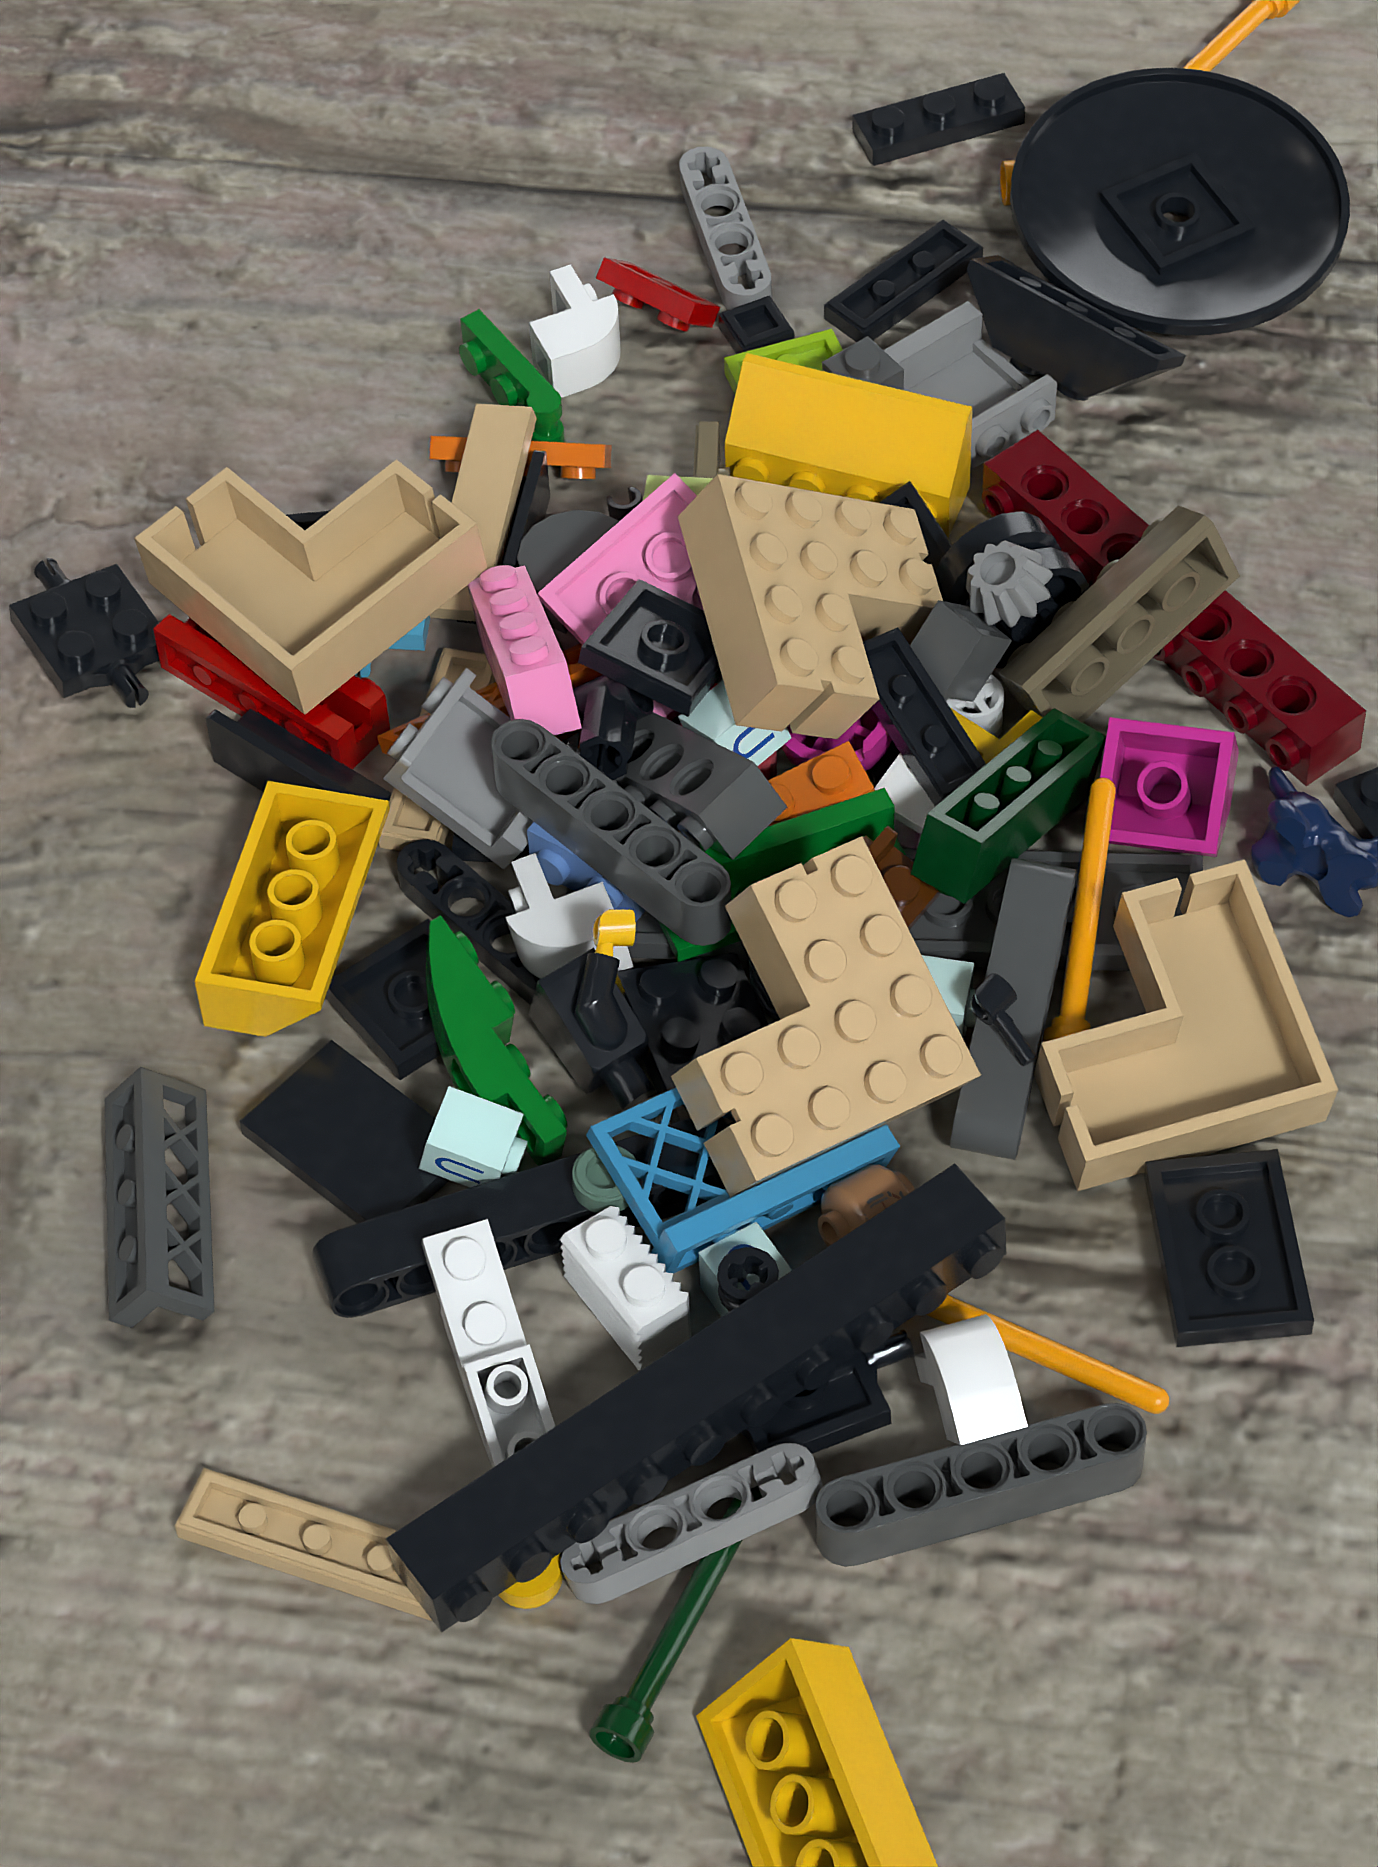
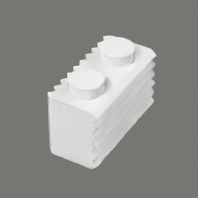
M609 1206L564 1233L560 1239L563 1243L561 1246L563 1253L561 1255L564 1257L562 1261L565 1265L563 1270L566 1272L564 1277L638 1370L644 1369L691 1338L689 1292L681 1291V1283L674 1282L673 1273H667L665 1264L658 1263V1254L650 1253V1245L643 1244L642 1235H635V1226L628 1225L627 1217L620 1216L619 1207Z

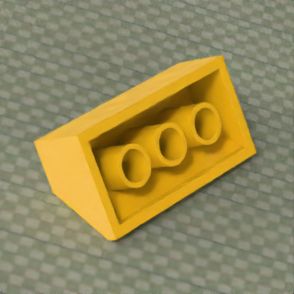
M746 353L742 362L724 443L725 467H730V476L876 503H879L911 481L949 538L970 489L972 407Z
M267 781L194 981L204 1026L266 1037L321 1011L390 810L388 800Z
M790 1638L696 1715L753 1867H938L849 1647Z

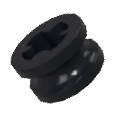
M752 1247L739 1248L724 1256L718 1266L717 1274L719 1284L718 1295L721 1304L730 1312L779 1280V1269L775 1259L768 1252ZM748 1274L759 1276V1282H754L749 1291L738 1289V1282H744Z

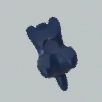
M1280 767L1271 768L1268 772L1269 789L1276 799L1271 801L1267 808L1270 821L1263 837L1251 847L1250 855L1255 870L1266 883L1281 886L1296 874L1302 875L1315 883L1325 903L1337 914L1349 918L1359 915L1363 903L1358 890H1367L1378 886V836L1362 840L1354 837L1330 815L1319 799L1305 792H1298Z

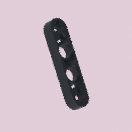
M424 839L406 845L399 852L396 861L400 889L404 895L432 920L441 915L453 933L457 931L463 932L472 943L478 960L531 1006L537 982L540 978L532 974L523 965L517 951L503 953L497 951L492 946V943L498 937L511 934L505 917L516 914L512 902L442 843ZM421 867L423 871L415 875V869ZM434 868L437 869L438 881L442 885L440 890L438 888V881L428 873V871ZM462 898H475L484 904L480 912L472 916H459L450 910L451 906Z

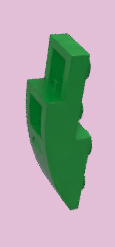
M440 915L430 921L426 948V988L433 1030L447 1072L456 1089L523 1113L524 1115L516 1137L528 1141L526 1151L537 1166L553 1162L562 1156L567 1134L566 1128L568 1127L566 1116L552 1096L546 1094L542 1097L530 1081L531 1073L529 1066L518 1048L511 1043L506 1045L510 1042L515 1007L510 995L498 981L489 982L478 967V956L470 940L461 931L453 933Z

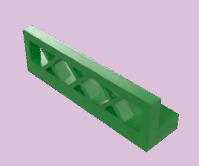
M884 787L768 826L733 860L712 848H709L705 853L722 865L728 872L731 881V900H733L750 885L800 863L803 866L812 858L861 836L867 835L874 841L887 826L894 830L895 806ZM896 839L894 847L906 855L898 839ZM657 920L678 962L741 941L733 922L730 932L724 939L715 944L701 946L681 939Z

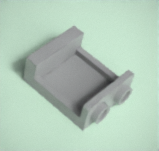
M967 301L886 348L884 351L904 369V391L972 407L970 470L1037 429L1041 432L1050 422L1055 420L1057 382L1047 374L1032 383L982 339L983 314Z
M466 668L454 683L443 677L426 698L421 707L429 712L430 715L419 730L409 723L390 747L387 754L396 761L383 779L501 868L505 869L528 844L527 829L534 821L503 798L497 791L491 740L493 733L501 725L511 721V719L470 688L469 685L477 675ZM569 742L566 744L573 751H577V748Z

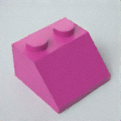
M1109 717L1100 778L1110 779L1116 787L1109 844L1217 857L1230 813L1239 749L1235 732Z

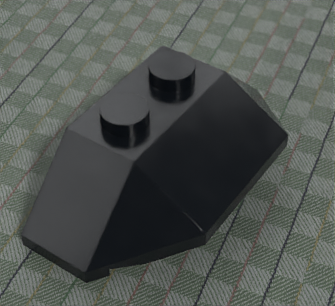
M999 255L970 259L966 270L980 311L983 314L982 317L992 347L1010 356L1009 363L1022 372L1032 375H1050L1057 382V390L1070 398L1086 401L1089 397L1113 393L1180 367L1183 364L1185 354L1158 342Z

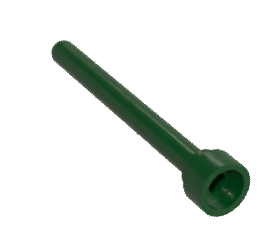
M758 1486L751 1489L755 1501L763 1498ZM733 1498L722 1519L736 1513L742 1501ZM743 1540L699 1560L626 1696H619L613 1704H606L602 1707L589 1731V1736L593 1743L606 1754L630 1763L638 1762L642 1758L654 1735V1730L651 1726L654 1716L650 1710Z

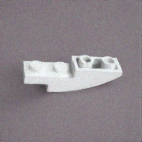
M488 1219L422 1238L421 1244L440 1302V1313L485 1450L493 1468L553 1429L555 1424L530 1344H526Z

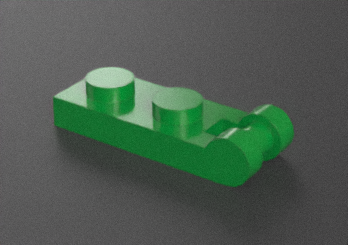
M480 309L460 318L463 344L459 346V354L469 373L473 376L480 375L491 387L492 393L499 405L533 408L537 419L531 441L564 442V426L559 420L562 416L560 394Z

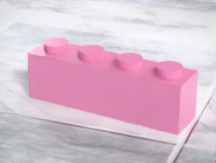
M501 565L485 570L481 573L480 577L474 579L467 586L481 645L511 721L518 719L531 720L544 727L553 735L582 728L566 659L525 565L516 568L509 565Z

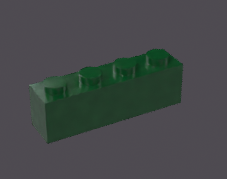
M1055 708L1052 709L927 813L911 875L933 886L938 892L953 897L965 904L1011 864L1013 857L1018 858L1090 795V788L1095 779L1106 742V735Z

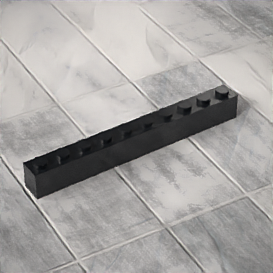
M954 1163L387 1537L386 1542L395 1572L441 1632L458 1621L468 1622L473 1620L488 1608L494 1597L517 1582H528L539 1576L548 1567L552 1558L576 1542L586 1543L597 1537L607 1527L609 1521L634 1503L640 1505L649 1502L664 1489L667 1481L691 1465L700 1466L712 1460L721 1451L725 1442L748 1427L756 1428L764 1425L777 1414L782 1404L805 1389L814 1390L825 1384L840 1365L861 1351L868 1353L879 1348L887 1341L894 1329L916 1314L923 1316L934 1311L943 1303L949 1292L970 1278L979 1279L993 1271L1003 1256L1007 1254L1005 1217Z

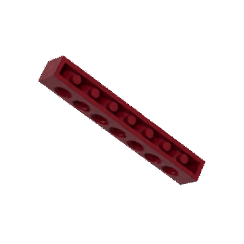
M1038 429L984 463L982 503L987 512L992 517H995L1002 513L1024 511L1039 517L1061 547V551L1066 552L1083 573L1090 587L1096 582L1099 573L1107 564L1121 559L1141 540L1144 531L1149 526L1148 523ZM1226 590L1153 657L1155 660L1166 663L1183 678L1192 693L1198 697L1206 698L1225 715L1229 724L1237 732L1247 734L1267 752L1269 758L1277 767H1280L1283 771H1289L1305 786H1308L1361 749L1367 710Z

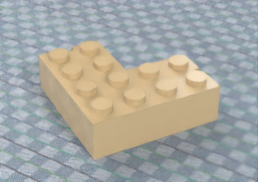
M397 459L306 530L302 529L226 467L186 498L201 547L197 550L195 549L184 512L177 506L134 538L149 583L304 715L481 575L482 572L487 570L477 523L441 494L435 498L433 488Z
M717 474L678 516L734 721L737 726L782 732L790 724L791 731L794 734L838 739L880 699L863 642L898 627L910 645L938 600L943 601L932 564L922 561L929 554L915 509Z
M861 836L812 858L803 866L800 863L750 885L725 905L780 1020L695 1058L673 1074L671 1078L697 1131L709 1126L731 1111L736 1123L728 1126L704 1142V1145L729 1196L732 1197L934 1102L981 1076Z
M1245 859L1190 874L1180 906L1182 915L1174 917L1182 891L1178 878L1123 892L1113 927L1145 1007L1146 1014L1041 1043L1034 1076L1053 1127L1061 1125L1058 1141L1077 1192L1144 1173L1145 1162L1204 1156L1326 1121L1337 1095L1338 1087Z

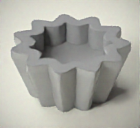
M1002 541L998 546L987 544L984 553L974 555V565L969 567L967 571L966 590L970 594L971 612L984 613V620L988 626L1003 620L1009 627H1013L1021 616L1035 617L1037 614V603L1050 598V592L1044 585L1052 578L1053 573L1048 568L1042 566L1043 558L1040 553L1008 541Z

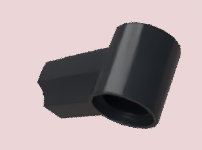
M601 675L573 688L582 727L580 728L576 753L609 779L615 780L627 774L629 759L632 757L637 720L652 714L654 702L653 699L609 677Z

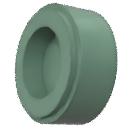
M617 1146L622 1156L636 1160L629 1151ZM590 1147L582 1152L576 1159L572 1170L573 1192L578 1202L595 1213H599L609 1206L619 1207L620 1211L629 1207L595 1149Z

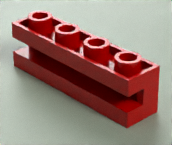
M168 614L153 628L161 668L240 716H243L250 709L259 712L285 728L288 732L305 740L351 769H354L379 744L378 735L391 730L386 695L375 682L366 677L358 678L354 675L304 715L190 617L184 623Z

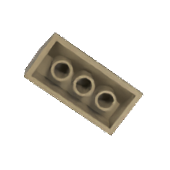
M1179 505L1165 518H1159L1151 523L1144 531L1141 540L1121 559L1107 564L1099 573L1096 582L1076 601L1068 602L1062 606L1054 615L1051 624L1031 643L1021 645L1011 654L1006 666L998 672V675L1013 698L1028 712L1032 710L1044 717L1055 708L1083 723L1240 577L1214 523L1206 515Z

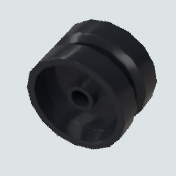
M1024 511L1002 513L976 525L952 545L941 558L935 571L943 601L970 607V594L966 590L967 571L969 567L974 565V555L984 553L987 544L998 546L1002 541H1008L1042 555V566L1048 568L1053 573L1052 578L1044 585L1050 592V598L1037 603V614L1035 617L1021 616L1013 627H1009L1003 620L993 624V626L1012 640L996 668H1004L1011 654L1021 645L1031 643L1051 624L1054 615L1062 606L1068 602L1076 601L1090 588L1083 573L1069 555L1061 551V547L1040 518ZM978 613L984 618V613Z

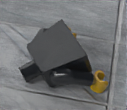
M609 909L602 913L593 924V941L596 950L593 947L538 980L529 1016L582 1091L589 1094L606 1084L621 1109L625 1111L647 1099L654 1093L655 1088L638 1064L643 1058L649 1039L615 983L620 960L613 957V946H633L636 932L635 913L630 909Z

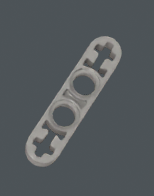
M696 147L688 150L679 161L680 188L722 303L727 310L769 295L772 298L771 272L728 158L723 152L712 147ZM702 173H706L709 178H712V184L704 186ZM713 206H724L732 210L727 215L717 217L710 216L704 212ZM734 243L746 248L742 253L733 255L724 254L718 250L723 245ZM746 274L749 289H744L742 284H738V276Z
M779 1444L609 1521L607 1527L594 1539L586 1543L576 1542L563 1551L560 1563L571 1592L577 1599L585 1603L600 1604L611 1601L805 1511L814 1505L818 1493L823 1487L814 1457L806 1447L799 1444ZM792 1473L793 1477L797 1480L791 1484L784 1485L783 1481L779 1478L785 1474ZM758 1486L763 1497L755 1501L751 1489ZM736 1498L742 1501L739 1509L730 1517L712 1519L706 1516L712 1504L720 1499ZM672 1527L677 1530L676 1537L665 1547L648 1549L642 1546L646 1536L655 1529ZM626 1546H629L633 1558L625 1560L621 1551ZM600 1561L604 1569L598 1573L590 1574L587 1566Z

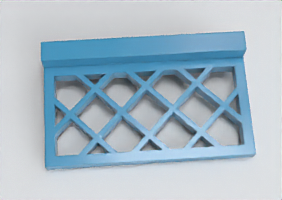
M673 1088L590 1126L586 1134L654 1248L651 1253L658 1254V1263L665 1264L666 1272L673 1274L699 1262L698 1252L754 1222H757L764 1231L820 1204L823 1192L831 1184L871 1164L887 1167L900 1147L886 1124L730 1197L727 1190L702 1182L707 1161L710 1157L704 1142L715 1135L718 1120L707 1126L704 1138L668 1127L672 1109L684 1104L677 1088ZM731 1111L722 1116L735 1121ZM661 1115L659 1123L650 1121L651 1119ZM629 1130L654 1138L648 1164L622 1156L612 1137ZM664 1142L699 1153L693 1179L657 1168ZM636 1177L643 1179L642 1187L637 1181ZM652 1183L689 1194L684 1213L662 1222L648 1199ZM698 1198L707 1200V1202L696 1207Z

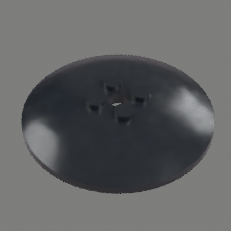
M1148 68L1132 70L1098 79L1072 91L1046 110L1030 128L1017 153L1011 179L1010 203L1014 225L1025 251L1042 274L1057 288L1128 326L1162 334L1192 336L1229 333L1254 327L1290 311L1306 300L1331 273L1342 251L1350 217V197L1342 166L1324 136L1306 117L1277 96L1255 85L1222 74L1196 69ZM1173 212L1177 215H1187L1190 219L1185 222H1174L1167 219L1163 214Z

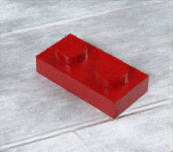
M604 257L596 275V279L614 287L612 295L614 294L616 300L642 309L644 303L660 310L657 316L659 321L681 331L688 332L691 324L712 328L721 308L628 261Z

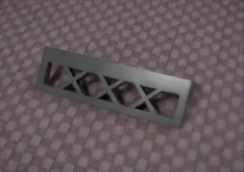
M140 1067L105 1098L109 1321L132 1328L157 1307L204 1321L215 1312L206 1089ZM163 1099L185 1106V1128L180 1130L164 1109ZM169 1148L187 1169V1182L183 1185L165 1163V1151ZM171 1203L189 1225V1238L185 1241L167 1219V1206ZM174 1259L191 1281V1292L169 1286L168 1263Z

